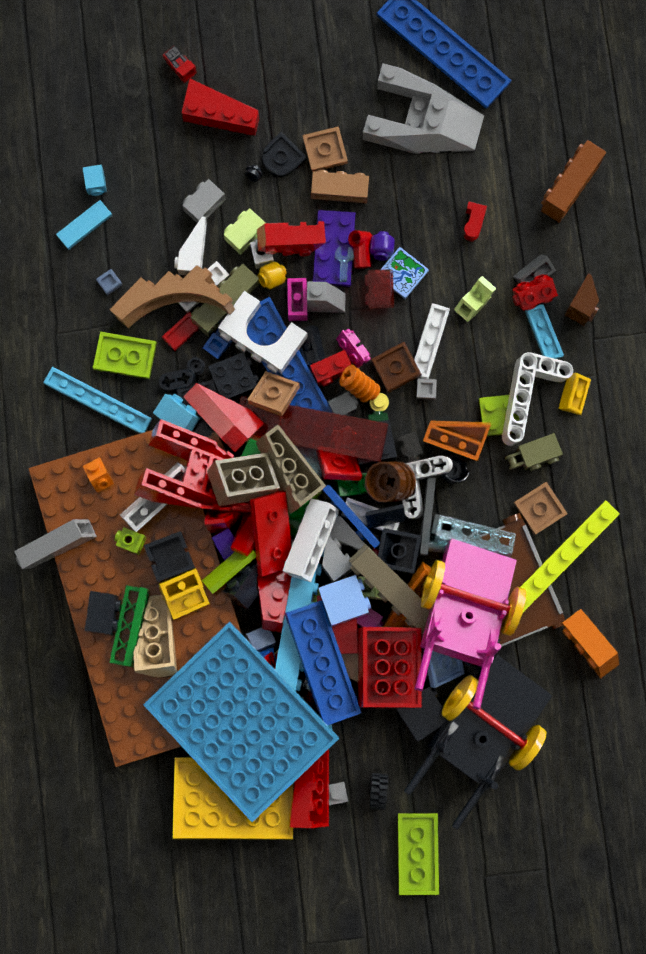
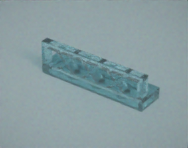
M440 515L433 544L446 547L452 538L511 558L516 533ZM442 523H449L454 529L451 531L441 530ZM464 527L469 528L473 534L466 536L460 530ZM482 532L489 533L491 539L488 541L482 540L479 534ZM501 537L510 538L509 546L501 544L498 539Z

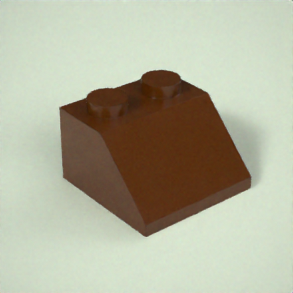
M588 273L565 313V316L585 326L587 321L591 323L599 310V307L596 306L599 298L591 274Z

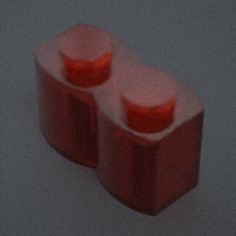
M368 270V275H365V285L369 288L368 294L365 296L366 305H369L370 309L394 308L393 270Z

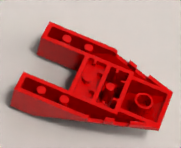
M160 419L152 431L149 446L187 460L182 482L146 468L138 479L134 495L152 502L251 512L250 501L218 506L207 470L214 461L233 458L234 455L229 451L225 452L217 446L216 441Z

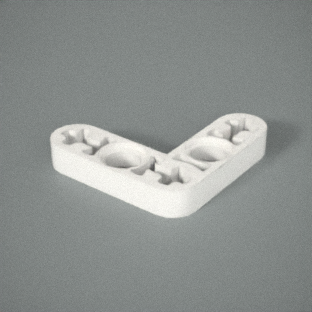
M437 456L405 463L411 467L416 477L414 495L402 501L405 515L408 518L417 519L423 514L419 479L450 472L453 466L450 458ZM442 461L446 462V465L443 466V468L434 466V464H442ZM427 463L429 465V471L428 473L423 474L421 471V467L423 464ZM417 507V511H414V513L410 512V509Z

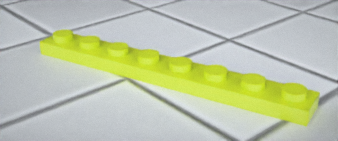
M606 500L520 586L526 590L523 612L620 514Z

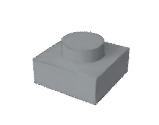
M417 379L416 399L435 400L437 379Z
M344 782L329 785V805L348 802Z

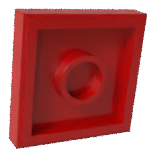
M318 447L316 453L324 479L361 480L362 474L354 449Z

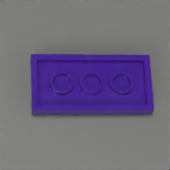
M318 210L317 224L318 221H324L326 243L315 250L313 282H328L332 286L350 287L353 247L348 242V236L355 228V212Z

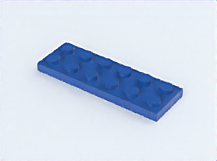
M321 600L284 613L320 718L327 725L360 714L361 710L323 601Z

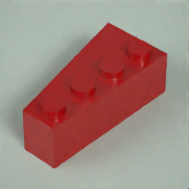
M329 749L295 781L289 828L329 826Z

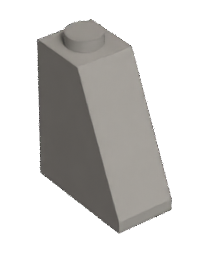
M307 281V312L345 313L346 294L328 282Z

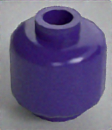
M380 231L371 237L370 254L374 256V259L386 261L392 257L395 245L394 238L385 231Z

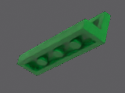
M126 585L119 616L118 631L115 635L109 663L128 667L134 666V649L137 646L138 635L143 625L149 589ZM130 590L139 592L137 602L133 605L128 599ZM132 609L134 611V618L128 624L124 616L127 611ZM128 628L130 631L129 640L123 643L120 634ZM124 647L126 651L124 661L115 660L116 652Z

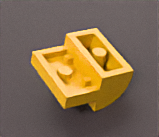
M196 568L159 584L162 598L173 620L210 604Z

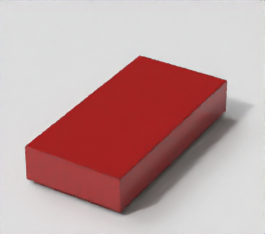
M190 312L162 336V339L174 351L199 330L192 323Z

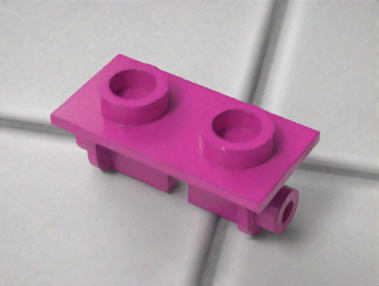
M343 330L336 338L339 346L346 351L350 361L357 368H360L364 362L367 363L371 360V354L363 344L359 347L356 346L360 343V340L353 330Z

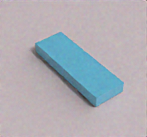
M99 200L56 235L69 250L109 219L112 213Z
M540 304L531 310H525L542 356L554 359L563 357V351L544 304Z

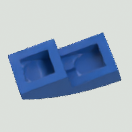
M219 329L211 335L203 349L217 359L222 356L233 342L232 340L228 342L220 336Z

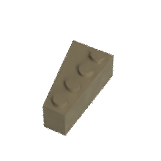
M279 425L255 442L260 453H268L280 487L278 490L286 491L287 506L290 514L326 487Z

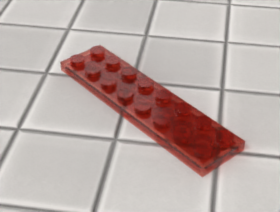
M241 396L239 404L251 409L264 422L263 426L252 436L254 438L260 439L275 426L279 425L295 446L381 462L389 425L387 423L289 405L283 416L249 405L247 400L249 397Z

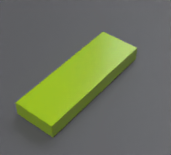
M252 550L248 556L234 552L207 575L202 582L212 594L215 593L256 557V552Z

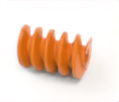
M351 364L343 371L340 385L355 395L361 402L374 400L379 395V384L375 383L364 372H361L355 365Z

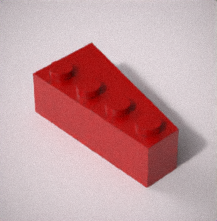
M189 79L182 117L185 122L256 136L259 111L197 81Z

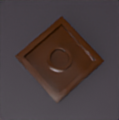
M405 342L371 359L388 393L422 376Z

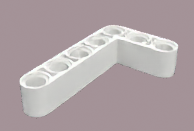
M529 352L524 353L516 360L502 433V440L506 445L513 446L524 437L534 378L538 377L559 383L564 382L573 374V367L570 363ZM523 359L529 362V367L524 365ZM541 364L547 367V371L542 369ZM559 369L564 370L565 376L560 374ZM520 377L525 379L526 385L520 382ZM517 395L522 398L523 403L517 401ZM513 413L519 416V421L513 418ZM510 432L515 433L516 440L510 437Z

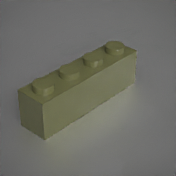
M242 264L240 267L236 266L231 271V276L227 280L221 281L218 288L222 295L226 293L233 300L232 305L234 306L244 291L250 294L260 282L259 278ZM204 303L192 312L191 320L194 325L209 337L220 326L228 313L216 306Z

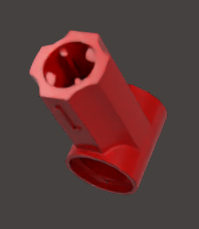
M354 230L348 236V242L353 247L354 268L356 269L371 267L369 247L372 234L370 232Z

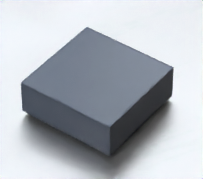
M112 269L96 279L107 296L123 285Z

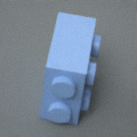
M356 575L318 588L332 627L369 614L368 609L371 608L368 597L364 598L362 590L365 589L361 578L357 579Z

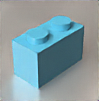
M165 394L153 412L160 419L193 431L201 419L196 414L197 411L192 406L183 404V399L176 394Z

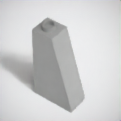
M73 519L14 551L17 556L16 561L22 569H31L97 536L89 519Z

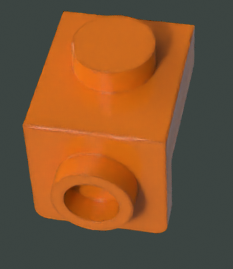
M100 457L83 466L96 492H100L114 484Z

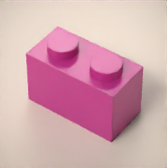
M287 278L289 321H307L306 278Z

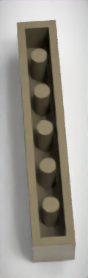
M364 544L349 559V562L352 564L351 570L358 576L362 574L366 578L364 582L371 589L375 587L379 591L377 595L385 603L387 601L393 604L392 610L399 616L403 614L407 618L405 622L411 628H421V638H423L429 610L421 607V598L380 557Z

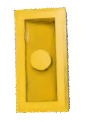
M573 373L566 380L559 409L581 415L591 379L581 374Z

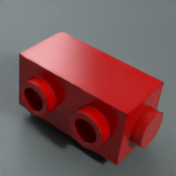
M542 274L536 276L533 281L519 283L516 288L512 289L514 293L512 299L515 306L520 307L522 310H531L537 304L551 302L554 297L558 296L551 277Z

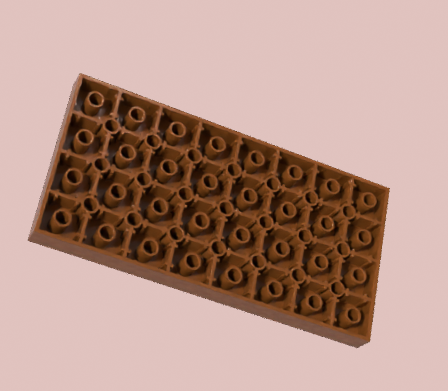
M153 430L29 468L47 533L73 519H89L97 536L56 556L55 561L116 767L182 747L143 705L172 676L157 678L136 673L134 666L128 667L109 663L116 632L114 631V636L85 631L90 591L119 596L118 600H121V607L126 585L149 589V597L161 595L159 583L151 566L154 564L149 561L145 547L143 546L140 555H136L117 547V542L114 541L118 530L122 531L123 527L134 531L120 514L139 498L134 493L138 479L144 470L148 468L164 475L176 463L182 464L184 468L186 467L187 460L149 446ZM100 457L114 484L100 492H96L83 466ZM167 504L137 531V533L147 537L144 545L181 531L201 582L220 565L212 534L208 532L204 520L206 515L202 508ZM128 536L126 537L125 542L130 543L132 541V537ZM202 582L210 604L177 619H172L177 672L229 622L242 634L232 600L223 592L227 583L212 594ZM130 590L128 599L133 605L137 602L139 592ZM132 609L127 611L124 616L128 624L134 618V611ZM117 612L116 620H119L120 612ZM126 628L121 632L120 638L123 643L129 640L130 631ZM124 647L116 652L115 660L124 661L126 654Z

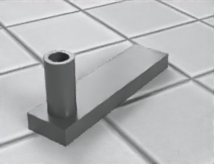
M428 477L426 480L418 556L426 557L428 552L444 554L447 542L429 540L436 478Z

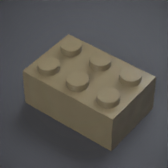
M268 453L216 460L207 470L218 506L248 502L250 499L275 493L280 488Z

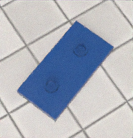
M330 485L323 488V491L332 500L330 504L341 510L358 529L356 534L362 540L367 539L374 548H377L380 545L379 540Z

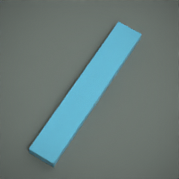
M54 367L51 368L43 382L44 385L139 434L146 432L153 420L151 417Z

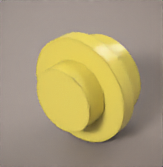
M379 393L374 400H370V406L374 411H385L389 405L388 397L383 393Z

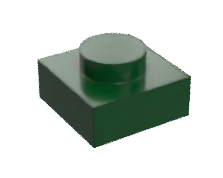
M375 411L371 413L372 415H368V423L388 420V414L383 413V411Z

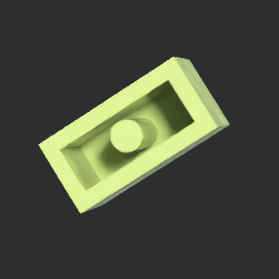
M250 208L246 212L243 211L233 225H228L223 234L225 241L240 255L250 246V242H254L257 239V229L265 224Z

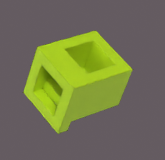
M123 527L122 531L118 530L114 541L117 542V547L140 555L147 537ZM128 536L132 537V541L130 543L125 542V539Z

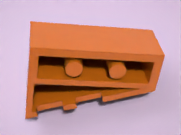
M430 421L423 441L478 461L491 423Z
M582 609L562 622L563 634L568 640L571 639L574 642L577 651L581 655L583 654L590 667L595 670L600 678L619 665L618 652Z

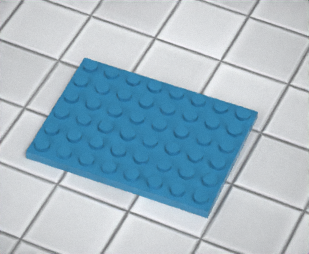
M231 622L225 625L143 704L251 822L263 813L339 739L333 730Z

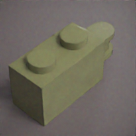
M555 433L518 446L517 452L506 456L505 459L509 461L510 470L523 466L524 470L530 469V471H535L541 468V464L548 462L551 465L558 462L563 453ZM518 456H519L521 462H520V463H517L515 457H518Z

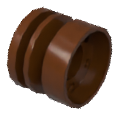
M378 462L373 464L367 471L365 487L371 498L378 502H401L413 494L416 487V477L411 467L403 462Z

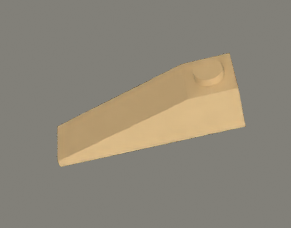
M162 595L150 596L144 614L143 625L138 635L137 646L134 649V669L136 673L157 678L174 676L177 673L172 617Z

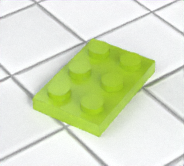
M100 332L93 369L150 379L157 342Z

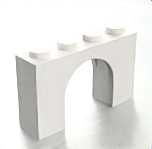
M244 291L234 304L235 310L231 315L227 314L218 327L221 333L220 336L228 342L230 340L235 342V346L239 350L250 352L252 354L251 357L257 362L263 361L266 363L267 368L272 372L276 373L278 371L282 374L307 339V332L291 322L281 338L274 344L261 346L254 343L247 335V326L261 305L259 300Z

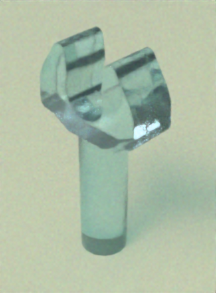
M339 246L335 252V259L340 261V282H347L348 262L354 259V252L349 247L348 255L342 256L341 246Z

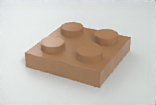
M339 126L303 135L312 172L348 164Z
M265 371L247 399L248 404L283 416L299 390L300 385L298 382Z
M547 482L514 502V505L534 535L567 515L564 507Z

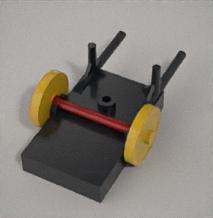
M497 654L494 655L493 663L490 665L480 710L474 709L472 706L481 672L476 677L472 675L465 677L451 692L441 713L446 720L427 745L432 751L404 790L408 795L412 794L438 755L480 784L451 825L457 830L485 790H488L489 787L492 789L498 788V784L494 779L508 759L510 766L515 770L525 768L538 754L546 738L547 732L540 725L531 726L552 695ZM480 736H484L482 742L479 741Z

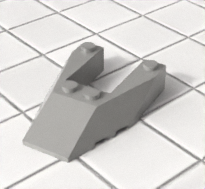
M382 64L377 89L410 97L412 101L405 124L368 115L363 130V140L415 154H420V152L475 151L484 118L483 114L421 77L402 68Z

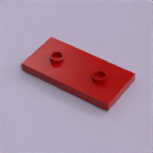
M279 491L250 499L258 575L262 577L282 571L292 547L286 491Z

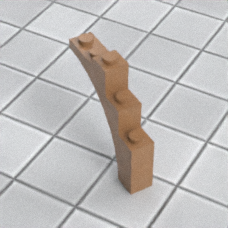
M196 265L184 278L178 274L174 276L168 271L156 285L150 280L146 282L140 278L114 304L110 311L122 324L129 328L149 312L177 302L194 301L207 303L222 309L230 315L235 308L232 305L233 300L226 293L223 295L220 293V289L211 278L213 274L207 268L202 269Z

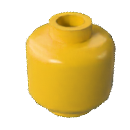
M273 261L260 268L258 274L259 282L263 287L273 289L285 282L287 271L282 264L280 265L278 262Z

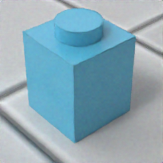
M102 165L83 167L88 195L99 196L103 192H107Z

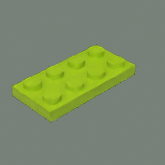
M398 813L399 895H439L438 813Z

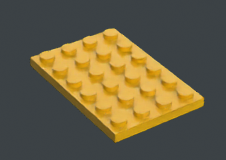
M175 758L173 839L293 840V828H289L293 801V784L251 822L193 758Z

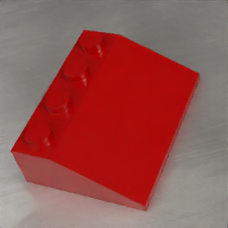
M358 628V705L360 708H422V691L415 689L421 666V628Z

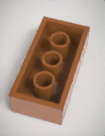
M589 140L584 145L580 144L573 158H570L565 165L562 174L560 173L557 176L552 188H549L544 195V199L541 202L543 205L541 212L560 223L601 165L606 151Z

